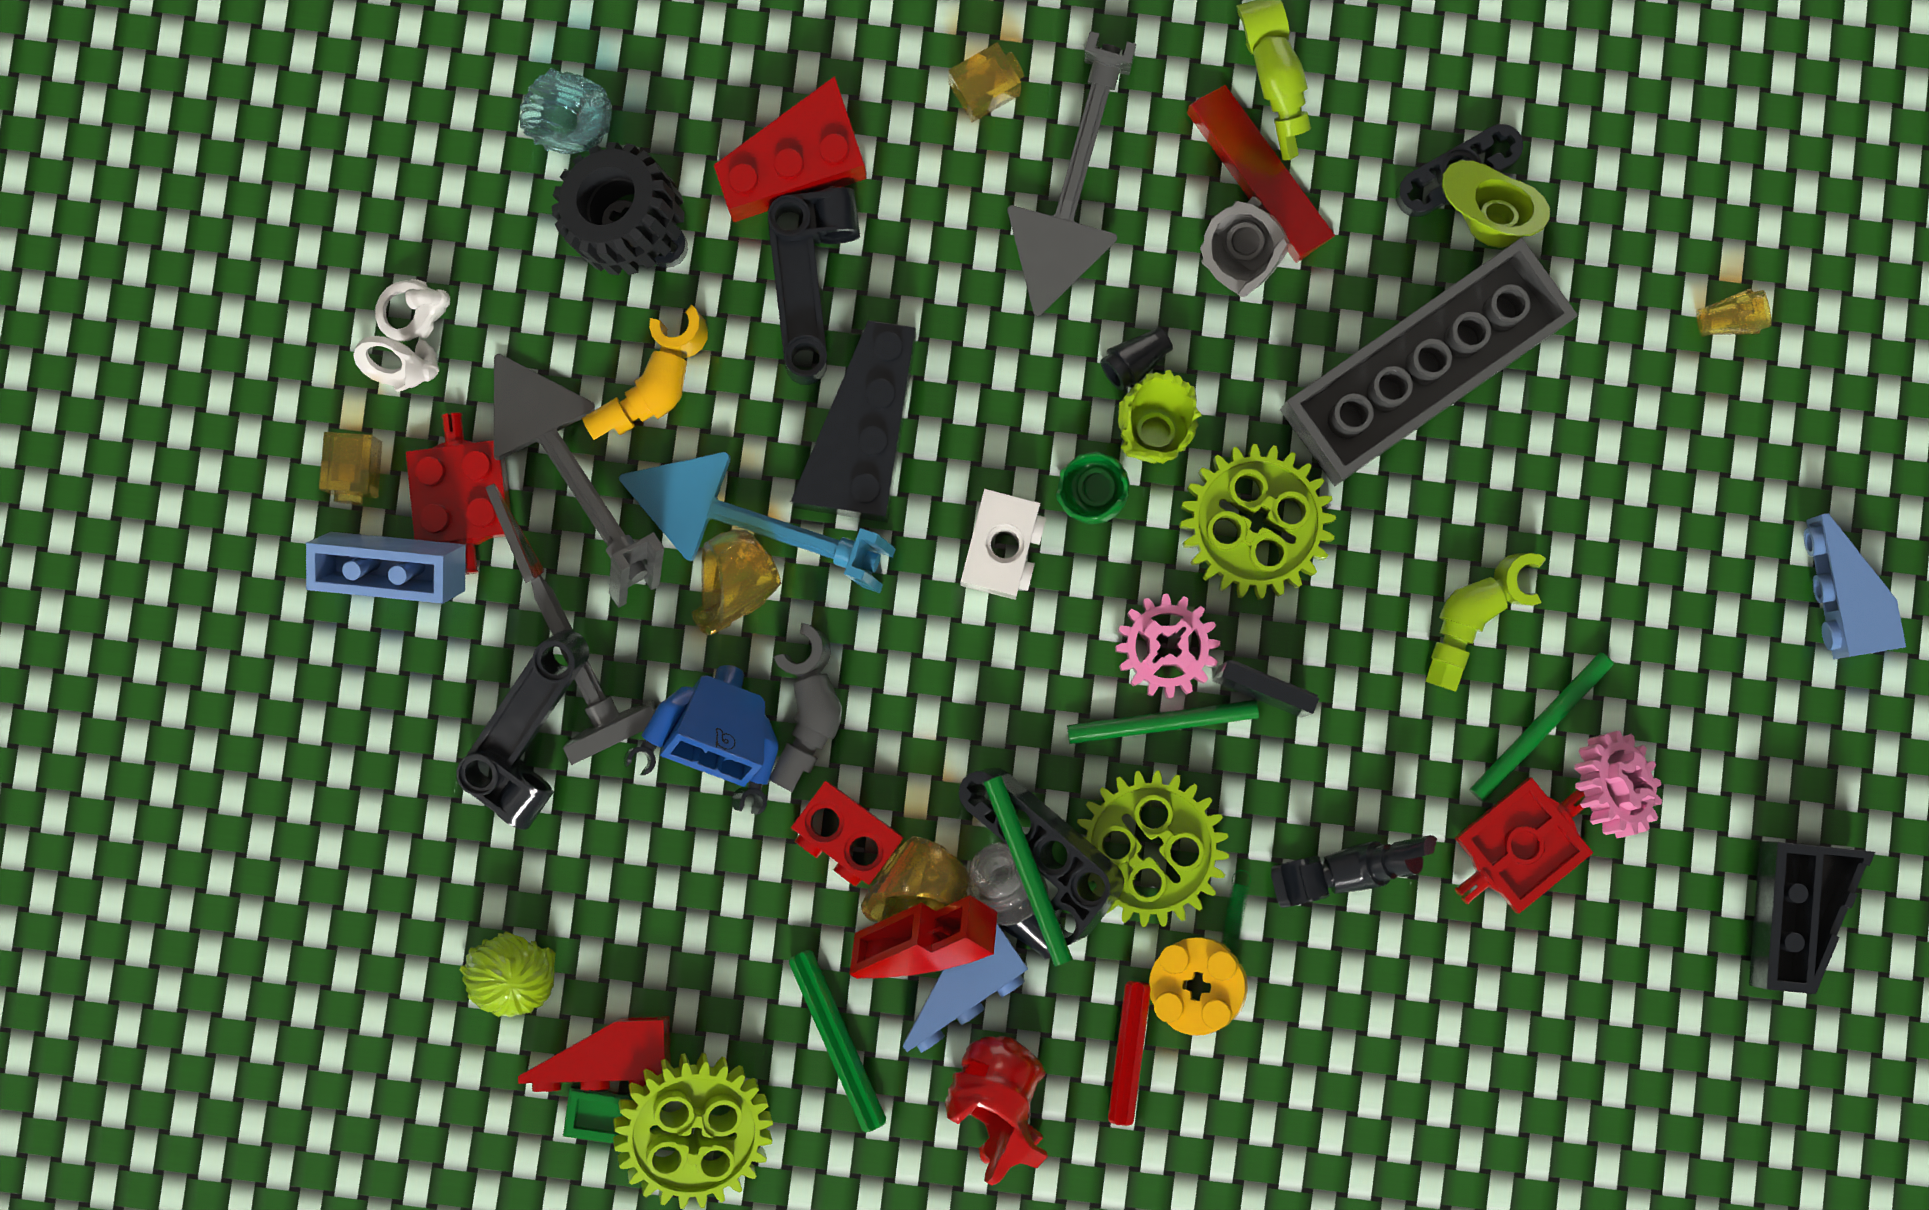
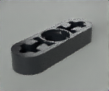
M1494 125L1405 176L1397 188L1396 201L1399 208L1409 216L1423 217L1449 203V200L1442 191V177L1447 169L1448 162L1453 159H1463L1482 164L1479 156L1487 152L1493 145L1494 137L1499 143L1507 141L1510 144V148L1506 152L1507 158H1504L1501 153H1496L1483 164L1500 173L1507 170L1522 154L1523 139L1521 134L1510 125ZM1435 170L1436 176L1431 171ZM1437 177L1440 186L1431 190L1426 196V204H1423L1420 199L1414 201L1409 199L1408 195L1413 189V183L1420 189L1432 183Z

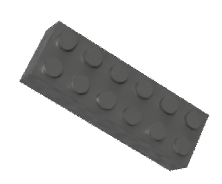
M1520 238L1287 400L1280 411L1335 487L1576 318L1578 314L1523 238Z

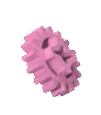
M1169 594L1162 595L1160 606L1157 607L1149 598L1144 599L1142 602L1145 612L1142 615L1133 609L1127 613L1129 619L1133 622L1132 627L1119 626L1117 632L1127 637L1126 643L1116 645L1115 652L1127 653L1128 658L1119 668L1121 671L1134 670L1136 674L1130 682L1132 686H1136L1143 680L1148 683L1147 695L1153 696L1158 687H1164L1166 698H1173L1176 686H1180L1187 695L1193 692L1191 679L1194 678L1203 684L1208 680L1207 675L1202 670L1204 666H1217L1218 661L1208 654L1209 650L1220 646V641L1209 639L1207 634L1216 627L1215 622L1203 624L1200 621V617L1205 610L1202 606L1193 612L1187 610L1188 598L1185 596L1181 598L1177 606L1171 605ZM1159 615H1174L1181 619L1176 625L1161 626L1151 618ZM1179 630H1182V634L1177 638L1178 642L1174 646L1175 650L1179 653L1177 657L1169 653L1153 663L1152 660L1158 654L1157 651L1161 646L1156 638L1160 636L1163 639H1167L1171 635L1174 636ZM1193 631H1195L1199 641L1197 660L1189 652L1188 636ZM1138 633L1141 634L1140 636L1146 641L1147 656L1141 663L1136 653ZM1172 666L1184 674L1176 678H1161L1153 675L1160 667Z
M1621 731L1589 738L1587 740L1589 746L1579 750L1584 762L1575 764L1574 769L1581 774L1580 782L1575 783V788L1584 791L1585 798L1580 805L1582 808H1591L1590 822L1593 825L1602 823L1603 834L1615 833L1616 838L1648 831L1650 829L1648 822L1657 821L1658 819L1653 806L1661 805L1662 799L1656 795L1657 787L1661 786V780L1653 778L1651 773L1656 767L1655 761L1647 762L1645 758L1647 748L1644 745L1635 747L1634 736L1632 734L1622 736Z

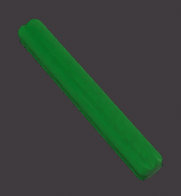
M810 949L793 955L789 959V965L860 1127L865 1133L874 1131L886 1123V1116L816 957Z

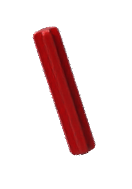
M1128 981L1125 984L1108 1113L1109 1122L1116 1125L1130 1126L1134 1122L1151 992L1150 985L1145 982Z

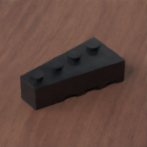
M868 320L790 501L795 509L888 523L917 339L915 327Z

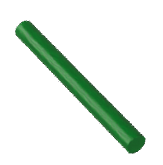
M1599 652L1469 789L1471 793L1484 802L1614 666L1613 661L1604 653Z
M1255 699L1067 725L1069 744L1257 719L1259 718V711Z
M1002 775L985 781L983 783L1053 964L1056 967L1073 960Z

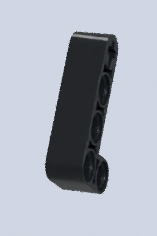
M989 768L968 774L959 786V797L962 805L1007 844L990 799L986 800L984 797L987 791L983 785V782L1002 775L1016 814L1019 810H1022L1030 818L1031 827L1028 834H1025L1039 873L1059 889L1058 893L1051 900V904L1067 945L1087 937L1121 895L1124 889L1122 871L1008 772L1001 768ZM1055 841L1062 843L1067 850L1068 855L1065 865H1061L1053 858L1052 846ZM1091 872L1098 874L1103 879L1105 889L1102 896H1097L1090 890L1088 879ZM1062 910L1070 912L1075 919L1076 927L1073 933L1066 931L1061 925L1060 914Z

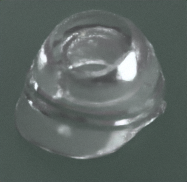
M1002 842L990 843L979 850L973 857L969 868V894L998 912L997 924L1005 926L1014 925L1031 917L1034 912L1008 845ZM1040 874V876H1041V878H1042V881H1043V883H1044V886H1045V888H1046L1047 894H1048V886H1047V883H1046V881H1045L1044 876H1043L1042 874Z

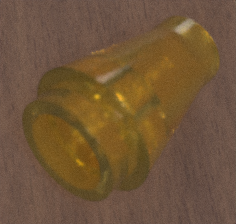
M1748 288L1712 305L1696 309L1698 328L1702 337L1708 335L1760 334L1761 329L1771 327V312L1764 290L1753 292L1751 288Z

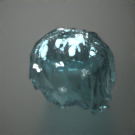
M550 68L546 75H541L535 79L534 84L528 88L529 93L524 96V102L520 105L522 113L519 120L520 128L524 130L523 133L526 136L532 137L535 145L542 144L546 151H555L561 154H576L588 151L594 145L600 144L604 135L609 132L610 121L612 120L611 102L604 88L581 75H575L570 72L561 73L553 68Z

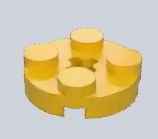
M1203 937L1183 939L1166 947L1155 961L1149 978L1150 998L1157 1017L1181 1033L1196 1036L1211 1034L1229 1025L1242 1011L1248 991L1246 973L1236 956L1230 952L1231 950L1219 941ZM1195 972L1203 973V981L1211 984L1210 993H1202L1200 1000L1193 999L1192 991L1186 989V980H1192Z

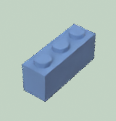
M329 532L306 542V590L443 604L465 592L466 544Z

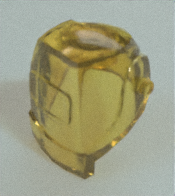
M733 529L716 535L704 543L701 566L702 606L694 610L692 616L697 627L706 635H712L731 626L733 621L752 613L765 604V600L781 585L779 570L772 555L765 550L763 545L749 531Z
M912 836L891 855L875 884L869 888L861 904L862 913L871 922L877 923L921 902L934 910L943 908L967 896L969 886L968 870L944 846L926 838Z

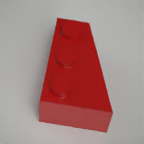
M835 76L714 164L733 223L767 212L775 199L786 194L817 192L828 188L843 187L867 179L865 165Z

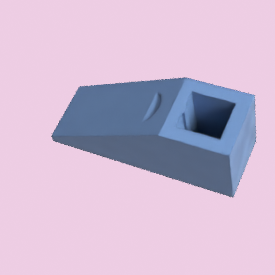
M1829 513L1807 519L1808 528L1804 530V545L1808 555L1814 558L1817 575L1813 577V591L1816 600L1823 604L1826 622L1822 624V637L1826 648L1832 651L1833 660L1905 648L1906 643L1898 602L1891 591Z
M998 923L996 925L993 955L941 971L904 1041L903 1047L906 1052L916 1046L921 1053L926 1051L945 1037L941 1029L957 1018L961 1025L965 1024L985 1009L981 1001L997 991L1002 998L1025 982L1021 974L1028 970V967Z

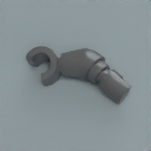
M801 623L800 634L806 635L812 643L810 657L805 662L796 664L789 655L780 654L774 656L777 665L787 673L797 675L798 682L793 684L797 704V713L794 720L797 721L792 735L796 738L793 744L787 742L769 779L793 792L803 771L811 773L818 759L814 756L816 749L822 750L828 738L834 739L842 715V706L828 674H821V671L828 664L831 655L830 642L826 635L818 628Z

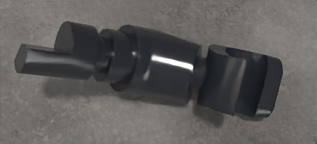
M1433 835L1394 842L1392 845H1383L1378 841L1362 843L1325 856L1323 865L1319 856H1311L1274 865L1271 868V877L1277 901L1282 908H1287L1327 898L1330 896L1328 888H1331L1334 894L1363 891L1383 887L1391 879H1396L1398 876L1417 875L1423 868V856L1434 853L1437 838Z

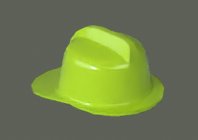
M1460 160L1449 165L1443 173L1442 187L1446 198L1457 211L1462 213L1471 234L1478 241L1488 246L1497 248L1509 247L1524 236H1532L1542 231L1550 219V207L1541 193L1534 187L1512 179L1487 165L1475 161Z

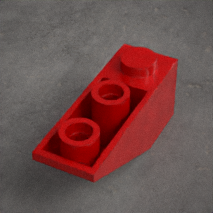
M669 1016L620 1018L519 1075L518 1084L532 1083L533 1092L561 1090V1082H580L581 1090L610 1089V1081H629V1084L635 1083L644 1087L646 1085L643 1072L645 1069L652 1071L658 1076L663 1073L661 1060L666 1059L670 1063Z

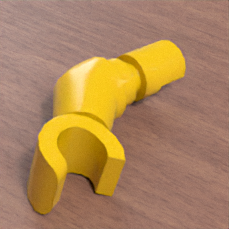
M692 304L685 312L689 319L688 327L680 336L668 337L666 326L660 320L650 318L649 328L652 337L661 346L660 351H653L643 375L634 380L636 386L625 392L627 398L620 401L616 397L582 417L583 423L593 440L615 428L619 435H622L635 427L633 421L638 418L642 422L652 416L659 419L671 411L680 401L687 361L683 358L696 355L703 349L708 338L706 321Z

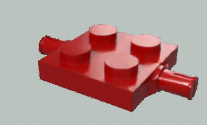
M446 413L442 415L445 435L444 443L429 449L406 451L414 539L466 544L465 575H469V573L476 574L479 571L477 570L475 545H479L490 538L505 537L485 487L495 483L510 509L505 458L501 460L494 458V440L476 443L464 440L462 413H451V415Z
M1532 777L1525 779L1454 837L1471 858L1476 871L1460 886L1454 889L1455 892L1462 896L1460 898L1468 905L1489 887L1500 893L1513 911L1520 914L1593 854V851L1579 836L1575 822L1572 819L1584 809L1580 805L1585 798L1584 791L1577 789L1559 804V802L1548 797Z

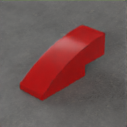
M971 895L938 910H934L921 902L855 933L849 975L856 979L910 976L957 967L993 955L998 912Z

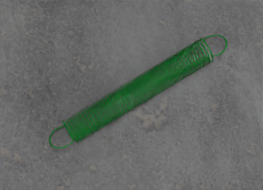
M1238 870V871H1236V872L1233 874V877H1234V875H1235L1237 872H1239V871H1245V870ZM1250 874V882L1247 886L1233 883V877L1231 881L1235 885L1230 887L1232 888L1230 891L1233 892H1230L1231 894L1229 895L1233 897L1228 899V903L1231 904H1227L1229 905L1227 907L1231 909L1226 911V915L1229 916H1225L1227 917L1225 918L1227 923H1224L1226 928H1223L1225 929L1222 933L1224 934L1222 935L1224 940H1221V943L1229 946L1227 948L1232 950H1238L1235 948H1239L1233 945L1239 946V944L1235 943L1240 942L1233 940L1240 941L1235 938H1240L1237 936L1241 935L1235 933L1241 934V932L1237 931L1242 930L1235 928L1242 929V927L1237 926H1243L1240 925L1243 924V920L1239 919H1244L1242 918L1244 915L1239 914H1245L1242 912H1245L1246 908L1242 907H1246L1244 905L1247 904L1242 902H1247L1244 900H1248L1246 899L1248 896L1244 895H1248L1246 893L1249 892L1244 890H1249L1246 888H1250L1248 887L1251 883Z

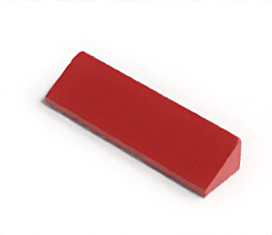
M1226 85L1189 105L1187 114L1249 199L1252 197L1258 198L1261 201L1259 208L1274 216L1280 223L1290 241L1287 252L1295 263L1301 261L1335 236Z

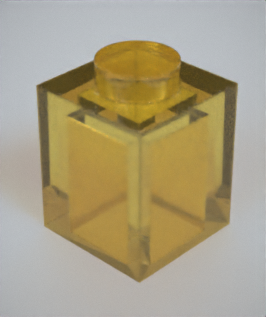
M998 42L948 70V83L972 123L1020 96V79L1024 77L1023 70L1012 52L1004 54Z
M324 432L319 489L334 495L333 502L341 504L362 505L363 497L378 498L382 441L373 435Z

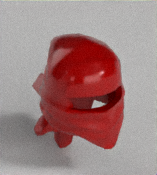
M987 1036L972 1042L967 1047L962 1058V1072H956L952 1076L953 1082L948 1088L945 1106L947 1118L957 1124L962 1122L969 1114L985 1124L990 1138L978 1149L981 1161L988 1164L984 1181L993 1186L1004 1178L1011 1167L1021 1163L1038 1168L1048 1157L1045 1150L1036 1146L1043 1139V1135L1028 1124L1031 1109L1030 1102L1037 1084L1043 1079L1046 1072L1040 1060L1025 1046L1011 1037Z

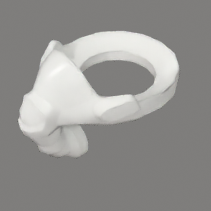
M411 279L395 282L388 286L379 296L375 307V319L379 329L388 338L397 341H410L416 337L427 338L434 329V322L446 312V308L450 305V296L444 290L428 288L426 282ZM405 293L406 302L411 309H415V315L409 325L401 329H395L388 323L386 308L393 296Z
M380 336L365 337L355 348L354 360L362 373L379 383L394 386L396 392L416 387L424 381L429 382L439 372L438 355L434 348L429 346L427 341L419 339L415 353L397 340ZM373 346L391 349L401 359L402 366L394 370L383 368L369 357L368 349Z

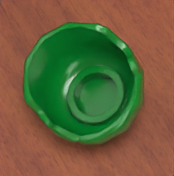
M1099 451L1079 454L1060 471L1058 490L1056 492L1057 501L1071 518L1086 524L1106 523L1116 517L1127 502L1130 486L1128 473L1115 457Z

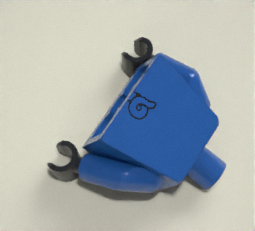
M723 665L717 668L715 678L701 676L693 687H681L658 705L641 735L644 738L643 743L640 747H633L628 750L624 757V766L628 767L633 756L638 752H642L646 755L648 763L640 775L649 774L656 764L654 751L657 746L662 747L660 752L662 757L743 786L737 789L732 796L733 808L741 812L745 806L746 797L752 794L754 803L751 808V814L758 815L767 806L766 795L761 789L763 785L769 783L779 744L770 720L765 716V701L760 695L742 689L744 672L741 669L731 665Z

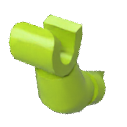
M1254 0L1236 5L1238 16L1242 21L1245 31L1246 46L1251 55H1254L1264 99L1270 100L1272 112H1278L1279 117L1274 119L1282 160H1291L1299 155L1295 135L1309 131L1311 126L1308 112L1301 110V106L1306 104L1303 91L1307 90L1308 87L1302 64L1288 41L1290 30L1281 0Z
M1534 553L1509 555L1499 562L1494 572V578L1489 577L1461 587L1450 595L1439 616L1441 620H1444L1440 630V634L1444 635L1442 643L1436 642L1431 656L1433 660L1425 682L1457 691L1470 655L1465 649L1467 643H1474L1477 631L1483 632L1484 626L1488 621L1507 609V602L1528 606L1541 603L1537 593H1523L1519 589L1517 576L1520 569L1524 566L1540 568L1546 561L1544 556Z

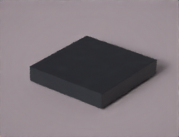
M1229 660L1219 665L1213 678L1215 683L1300 718L1312 715L1319 701L1318 695L1234 660Z

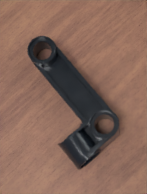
M847 187L828 188L810 193L786 194L775 199L768 209V224L785 368L788 376L800 385L817 383L823 378L827 370V351L814 244H842L860 238L855 190ZM786 212H794L803 220L801 225L794 230H784L779 227L776 221L779 216ZM802 350H811L819 357L817 366L808 371L798 369L792 360L795 354Z
M572 630L557 632L535 649L532 658L472 748L459 762L456 770L458 783L465 792L471 794L493 810L504 822L518 829H529L554 793L548 782L524 765L525 762L520 758L580 669L588 661L589 647L586 640L579 633ZM554 647H559L567 653L569 658L568 666L559 664L553 654ZM478 760L490 766L492 778L485 776L480 771Z

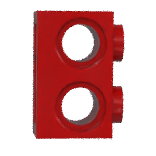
M828 781L822 784L791 827V829L799 834L794 841L816 858L822 852L826 853L838 862L833 870L856 887L861 880L870 885L905 838ZM823 808L833 810L839 817V828L829 837L819 835L813 827L814 815ZM859 837H869L878 846V857L872 864H859L852 857V845Z

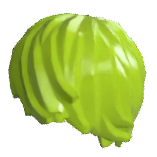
M1166 370L1165 374L1158 372L1154 374L1148 373L1146 374V379L1136 383L1129 393L1124 396L1123 400L1119 402L1118 424L1121 430V437L1124 440L1121 449H1123L1126 456L1153 464L1157 462L1164 464L1169 460H1174L1179 452L1185 451L1196 434V429L1199 426L1197 418L1201 416V413L1196 408L1197 396L1195 387L1190 386L1189 382L1183 381L1179 375L1174 376L1171 370Z
M506 931L504 934L498 933V936L492 940L484 939L482 945L470 948L469 954L466 956V964L461 965L459 969L464 975L462 980L466 985L468 998L481 1010L491 1012L498 1017L507 1016L512 1018L515 1015L532 1013L534 1008L543 1006L544 1002L551 995V990L554 987L556 953L548 947L541 949L537 946L536 941H531L530 943L524 937Z

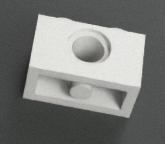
M984 489L961 578V586L1016 600L1018 589L1028 591L1035 563L1026 561L1030 543L1040 545L1047 518L1037 515L1040 503ZM1000 534H1009L1017 540L1019 549L1010 558H1000L991 549L992 540Z

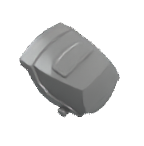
M1252 197L1247 203L1235 201L1231 207L1225 208L1214 216L1206 230L1204 241L1200 247L1203 256L1202 264L1211 271L1219 282L1241 297H1246L1268 279L1285 257L1290 244L1280 223L1274 216L1259 208L1261 201L1256 197Z

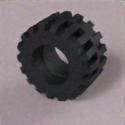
M609 142L605 150H602L599 145L589 148L590 155L583 158L579 154L572 161L575 166L570 171L564 169L560 175V178L564 181L562 186H555L553 197L558 203L552 205V216L558 220L555 223L558 232L573 249L600 271L605 269L609 274L620 275L623 269L628 275L639 273L640 265H644L647 269L657 264L654 258L660 253L665 257L672 250L668 243L671 239L677 241L681 233L676 224L684 222L685 212L679 207L684 202L681 193L676 189L677 185L644 150L641 152L635 145L626 143L622 148L618 142ZM634 194L632 205L624 216L613 223L602 225V216L609 204L625 195Z

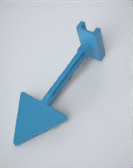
M726 452L629 472L619 477L620 482L688 561H693L696 558L709 520L715 519L834 559L835 565L846 568L844 575L861 587L880 593L883 584L875 579L872 573L878 568L880 554L893 558L896 550L879 534L862 528L859 529L856 541L845 537L837 540L718 500L717 497L731 460L730 455Z

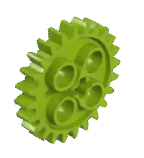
M1252 444L1248 457L1244 458L1241 451L1234 447L1231 450V463L1228 464L1224 458L1217 455L1213 459L1216 469L1215 473L1204 467L1199 470L1198 474L1205 483L1204 486L1190 483L1187 490L1197 499L1196 501H1185L1181 504V509L1191 513L1192 518L1181 521L1179 528L1193 531V536L1185 540L1182 545L1183 548L1197 547L1199 553L1190 563L1192 565L1203 562L1207 563L1209 567L1203 576L1205 581L1212 578L1215 574L1222 577L1219 585L1220 591L1223 592L1233 582L1237 584L1238 598L1244 597L1249 587H1254L1257 599L1262 600L1265 597L1267 586H1271L1273 592L1279 597L1284 594L1283 581L1287 580L1291 586L1297 589L1302 585L1299 571L1309 576L1317 573L1315 566L1310 561L1311 558L1325 560L1328 557V554L1318 545L1319 543L1331 542L1335 537L1330 532L1323 530V525L1334 522L1336 516L1322 512V507L1331 502L1333 498L1332 496L1318 497L1316 490L1324 483V479L1320 478L1309 482L1306 476L1312 467L1310 463L1302 466L1299 470L1293 467L1296 453L1291 452L1284 461L1277 460V446L1273 445L1266 457H1261L1258 445ZM1242 478L1253 480L1259 488L1258 499L1251 502L1241 500L1235 492L1236 481ZM1225 500L1248 516H1253L1257 511L1262 512L1265 515L1263 518L1265 525L1294 536L1295 543L1290 544L1267 528L1262 527L1257 533L1251 531L1252 522L1248 518L1221 508L1219 502ZM1283 500L1295 502L1301 510L1300 521L1296 524H1288L1281 520L1277 510L1279 502ZM1219 520H1227L1233 523L1237 529L1236 541L1231 544L1220 543L1213 535L1214 523ZM1269 542L1277 547L1279 561L1275 566H1265L1258 561L1255 550L1259 543Z
M1136 771L1134 785L1130 787L1119 776L1116 778L1119 792L1112 794L1109 790L1101 787L1099 790L1105 802L1100 806L1088 801L1086 805L1094 814L1093 819H1078L1077 821L1081 827L1088 830L1087 837L1084 838L1115 863L1122 871L1124 877V889L1107 913L1119 905L1123 908L1122 922L1126 923L1132 914L1136 912L1140 915L1142 927H1147L1151 914H1157L1162 927L1167 926L1168 912L1174 911L1177 917L1184 921L1186 920L1184 905L1187 903L1199 911L1203 909L1202 903L1197 896L1201 891L1215 896L1216 891L1208 883L1210 877L1225 878L1226 874L1214 867L1216 860L1229 859L1230 855L1224 851L1217 850L1216 843L1229 838L1227 833L1214 832L1213 826L1223 819L1222 814L1207 816L1205 811L1213 800L1209 797L1197 803L1194 797L1198 786L1194 783L1185 792L1179 790L1180 776L1177 774L1172 778L1169 785H1164L1161 771H1155L1152 783H1146L1141 772ZM1150 801L1162 802L1168 810L1167 821L1159 828H1148L1141 820L1142 808ZM1129 814L1149 839L1155 840L1158 837L1162 839L1164 844L1159 848V851L1180 875L1181 880L1179 883H1173L1155 859L1148 857L1143 860L1140 857L1139 853L1143 850V845L1122 821L1123 815ZM1115 831L1124 832L1130 839V851L1122 859L1111 858L1104 849L1106 837ZM1181 838H1190L1199 847L1198 859L1190 866H1181L1172 857V847ZM1147 868L1159 873L1162 880L1160 891L1152 897L1141 895L1135 888L1136 875L1141 870ZM1091 872L1088 882L1095 881L1097 885L1092 892L1097 896H1102L1105 889L1103 879L1098 874Z
M684 1053L681 1054L679 1067L674 1069L666 1059L661 1060L662 1074L657 1076L652 1071L645 1069L643 1072L646 1085L643 1087L630 1083L629 1090L633 1100H619V1110L623 1116L616 1117L613 1120L614 1130L619 1133L613 1137L615 1151L621 1152L618 1155L620 1169L630 1168L627 1173L631 1185L642 1181L643 1196L648 1197L658 1189L661 1205H665L674 1195L678 1196L680 1209H685L690 1197H696L699 1206L705 1208L707 1195L712 1193L722 1203L725 1201L723 1189L727 1186H730L739 1193L742 1191L739 1179L741 1175L752 1179L757 1177L752 1161L759 1163L767 1161L765 1150L761 1146L772 1144L773 1140L770 1130L765 1128L772 1126L773 1121L770 1112L764 1111L769 1107L765 1094H757L759 1087L755 1078L744 1082L745 1073L742 1066L739 1065L728 1073L725 1057H721L714 1067H711L708 1064L706 1053H702L697 1065H690L688 1057ZM670 1101L683 1103V1106L674 1112H666L661 1109ZM719 1105L732 1107L728 1113L721 1116L710 1114ZM653 1125H658V1126H659V1127H657V1128H655V1129H653V1130H650V1128H651ZM736 1133L734 1136L728 1137V1135ZM669 1146L676 1149L673 1154L666 1157L654 1154L662 1147ZM719 1150L724 1152L716 1160L709 1161L703 1159L711 1151Z

